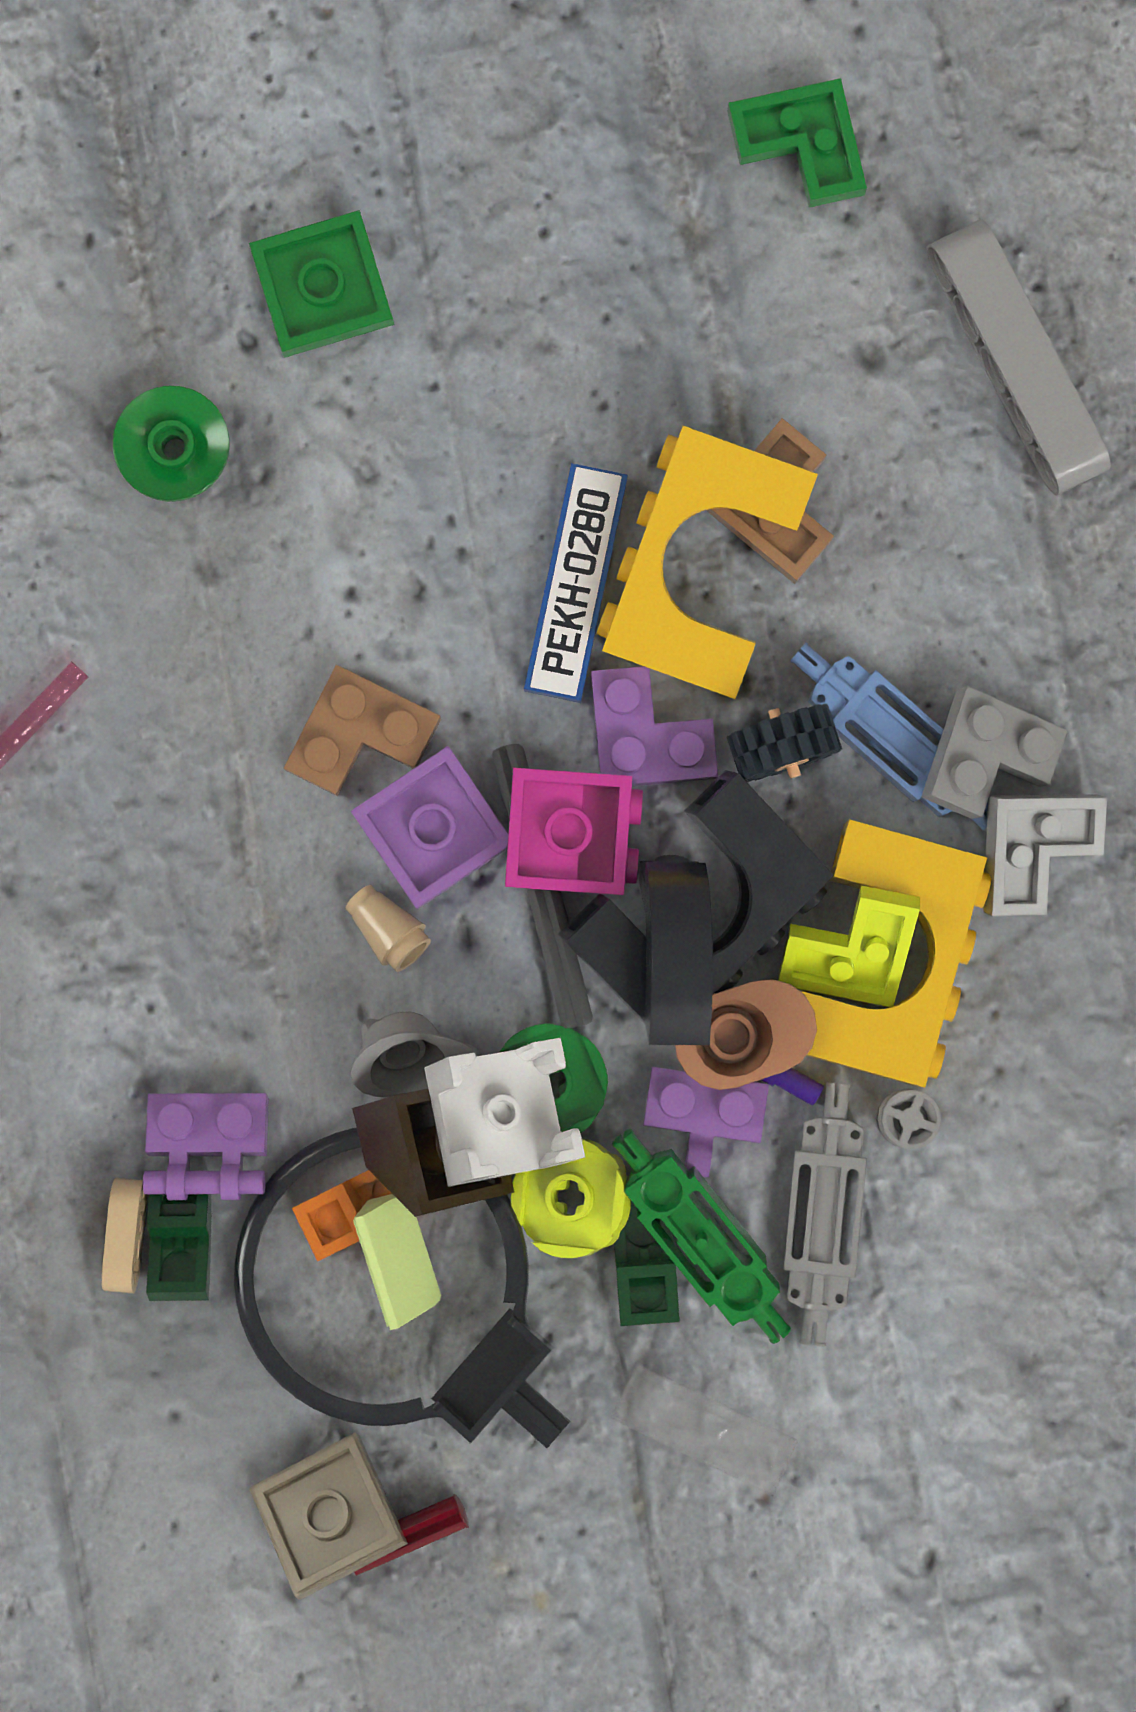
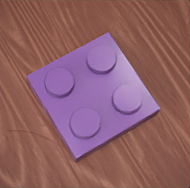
M449 746L351 810V813L417 910L508 849V833Z

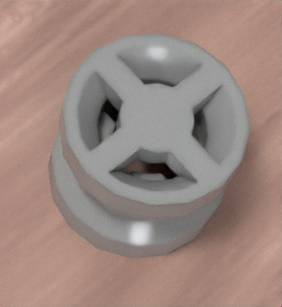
M902 1089L892 1092L883 1099L878 1108L876 1120L879 1131L888 1142L901 1148L917 1149L925 1147L935 1139L940 1130L942 1118L939 1107L932 1097L922 1091Z

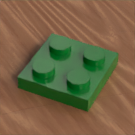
M360 210L249 243L284 358L394 325Z

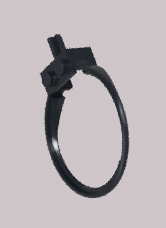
M357 1127L336 1132L319 1139L288 1159L266 1182L264 1194H258L251 1205L242 1225L234 1262V1289L240 1321L253 1351L268 1373L296 1399L330 1417L367 1426L401 1425L422 1419L440 1417L469 1443H472L497 1413L503 1409L547 1449L570 1423V1420L526 1382L555 1347L529 1325L526 1317L529 1288L527 1244L522 1226L511 1207L508 1195L486 1199L485 1201L495 1217L505 1250L506 1287L503 1303H516L514 1309H508L431 1399L435 1403L424 1408L421 1397L388 1404L356 1402L325 1392L305 1380L291 1368L273 1346L265 1331L257 1308L254 1291V1265L263 1229L277 1202L287 1189L312 1167L340 1153L361 1148Z

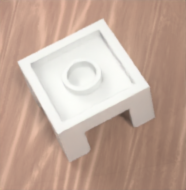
M561 1038L538 1041L516 1050L476 1056L475 1053L451 1056L424 1068L448 1187L558 1166L585 1158L579 1129L574 1128L564 1132L560 1131L549 1074L566 1067Z

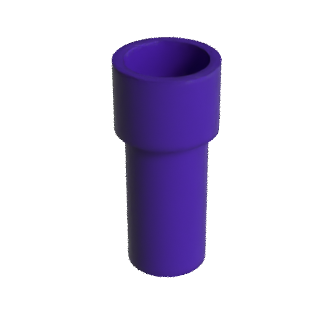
M794 1068L761 1079V1081L770 1086L776 1085L812 1106L816 1103L824 1088V1085Z

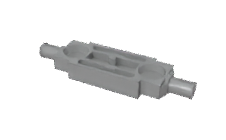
M825 1082L823 1118L819 1117L804 1122L801 1151H795L784 1270L790 1271L787 1300L801 1308H805L802 1340H800V1343L804 1345L812 1344L813 1324L816 1322L814 1346L821 1347L826 1346L828 1311L847 1307L850 1278L856 1277L867 1158L861 1157L864 1128L847 1120L849 1089L851 1085L839 1084L838 1105L835 1107L837 1083ZM803 1164H807L811 1168L809 1196H807L804 1221L806 1229L803 1256L798 1258L793 1254L801 1167ZM854 1169L858 1172L859 1178L850 1262L844 1263L840 1259L842 1231L846 1230L848 1200H845L849 1170Z

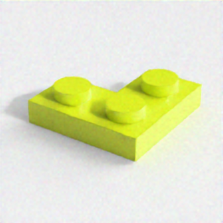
M861 885L848 935L790 923L778 972V981L790 983L797 989L894 1007L920 911V897Z

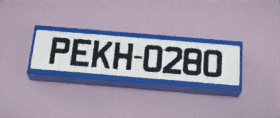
M571 463L524 692L577 703L582 701L628 480L627 474Z

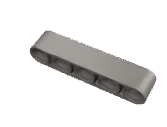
M979 219L927 245L928 259L933 272L1048 489L1054 495H1060L1109 470L1111 462L1107 448L989 225L984 220Z

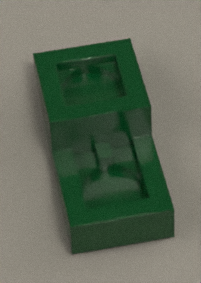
M149 1194L147 1230L150 1235L146 1286V1294L149 1301L209 1300L211 1194H188L187 1200H168L167 1194Z
M631 1201L630 1214L626 1225L614 1243L620 1326L680 1322L676 1265L637 1218V1207ZM656 1218L655 1220L673 1241V1233L661 1219Z

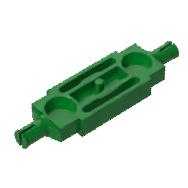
M632 1128L624 1131L623 1137L621 1134L616 1137L612 1142V1146L617 1149L633 1169L627 1177L624 1192L637 1207V1218L707 1305L711 1307L715 1304L732 1326L753 1318L772 1344L780 1341L779 1334L784 1339L791 1331V1326L784 1321L772 1306V1302L780 1293V1284L767 1269L766 1255L696 1167L693 1166L688 1170L672 1149L651 1155L634 1134ZM693 1191H698L702 1194L747 1250L748 1255L740 1252ZM656 1218L661 1219L678 1239L676 1243L694 1265L698 1264L711 1281L707 1282L700 1276L655 1220Z

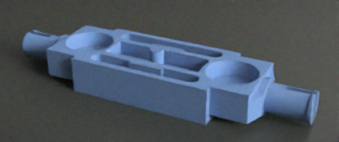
M806 642L791 658L790 662H793L816 682L808 703L812 706L828 704L838 737L912 802L920 800L938 817L951 812L952 810L921 797L938 747L877 695L876 688L881 689L939 741L944 729L877 670L869 674L850 656L835 662L831 666ZM845 723H850L869 740L868 744L889 762L893 761L913 779V784L909 785L846 729ZM988 803L986 804L983 816L972 819L982 830L987 828Z

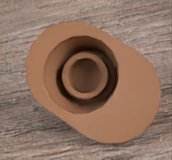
M774 979L752 981L713 994L710 1045H675L677 1059L688 1076L702 1086L718 1090L737 1088L785 1072L801 1063L813 1047L817 1032L815 1011L802 992L790 983Z

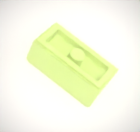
M393 1194L367 1200L354 1217L353 1222L386 1325L390 1330L400 1328L434 1307L441 1300V1292L417 1217Z

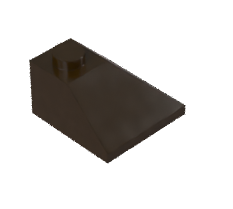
M428 1088L393 1095L352 1108L366 1168L415 1217L514 1193L511 1175L448 1187Z

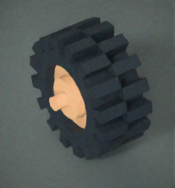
M818 704L809 708L804 707L781 714L780 709L776 708L768 711L770 719L768 718L760 721L758 724L744 727L742 730L735 731L726 737L737 771L746 782L778 775L784 771L788 772L790 779L801 776L800 766L817 762L819 759L827 758L843 750L828 704Z

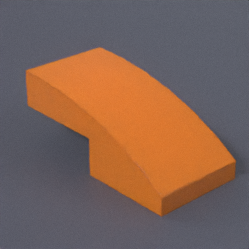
M369 1170L292 1208L317 1262L359 1242L353 1222L354 1217L367 1200L392 1194Z

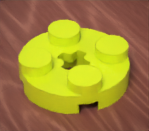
M581 1138L585 1158L558 1166L517 1173L514 1176L512 1183L514 1193H511V1207L526 1234L534 1241L531 1243L548 1255L560 1258H578L592 1255L614 1244L619 1238L621 1230L626 1225L630 1214L631 1200L624 1192L627 1181L625 1165L620 1157L610 1153L595 1141ZM570 1180L578 1183L579 1191L584 1193L585 1196L584 1205L577 1206L574 1215L567 1213L568 1207L566 1203L558 1201L559 1190L568 1189Z

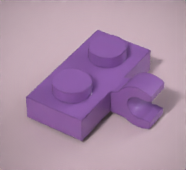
M652 1067L643 1126L689 1133L684 1165L688 1170L695 1166L700 1174L707 1178L710 1173L714 1137L761 1143L769 1084L752 1082L737 1088L718 1090L700 1085L684 1071Z

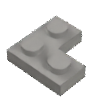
M969 686L958 688L921 797L970 819L980 818L983 816L998 769L1039 787L1050 785L1068 730Z
M1097 794L989 796L985 873H988L992 880L986 902L983 906V912L991 916L1047 915L1050 857L1104 856L1107 797Z

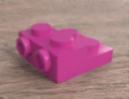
M513 768L505 887L624 895L625 883L636 884L639 849L627 847L629 824H641L643 790L632 789V776Z

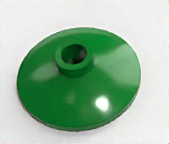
M169 385L147 390L134 398L125 407L117 420L112 445L115 462L119 471L135 490L155 500L176 502L196 497L216 482L228 460L230 438L226 422L221 412L211 400L193 389ZM174 439L183 441L185 448L180 456L171 458L165 455L164 449L169 441Z

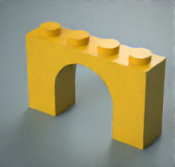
M682 426L679 437L668 434L656 468L666 471L659 493L648 490L636 522V524L646 527L639 549L627 547L616 578L626 583L618 605L611 602L607 603L596 635L606 638L602 649L603 652L736 699L756 641L698 621L678 607L670 596L664 580L663 560L667 544L673 533L684 521L697 513L715 508L735 509L797 531L818 474Z
M851 819L843 824L831 868L834 876L829 881L858 889L862 885L920 897V911L917 920L926 938L927 963L923 976L916 988L905 999L895 1004L894 1007L866 1009L801 991L815 1011L817 1025L813 1047L806 1056L916 1087L925 1088L928 1077L937 1079L946 1050V1045L937 1043L943 1020L953 1021L961 995V988L953 986L958 964H968L975 945L976 931L968 929L974 906L983 908L992 879L990 875L984 872L987 857Z

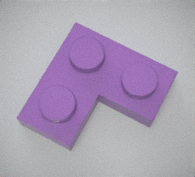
M648 667L591 671L600 774L632 776V786L718 778L713 718L655 724L650 669Z

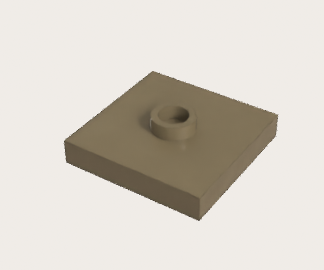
M353 1433L249 1487L294 1596L300 1600L408 1544L361 1437L357 1433Z

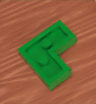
M841 78L728 103L727 112L740 165L796 153L809 208L865 196L867 190L866 181Z

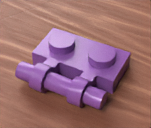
M148 1094L145 1152L148 1156H169V1165L167 1171H144V1194H167L168 1200H187L188 1194H220L221 1200H240L241 1194H264L265 1171H243V1156H267L269 1104L267 1094ZM190 1156H222L221 1171H190Z

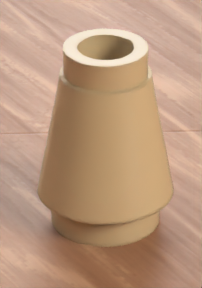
M367 885L359 890L345 907L352 915V919L383 966L389 964L396 972L409 967L430 945L431 939L424 933L425 924L381 892H378L372 885Z

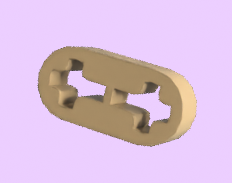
M115 1178L109 1197L102 1264V1289L104 1291L133 1294L136 1291L141 1267L147 1207V1194L143 1192V1180Z

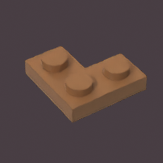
M783 418L754 450L755 452L811 472H815L827 456ZM715 508L706 510L794 584L797 583L834 538V535L805 511L798 530L794 531L735 509Z
M335 665L283 769L338 797L363 745L414 769L419 765L441 721V716L341 666Z

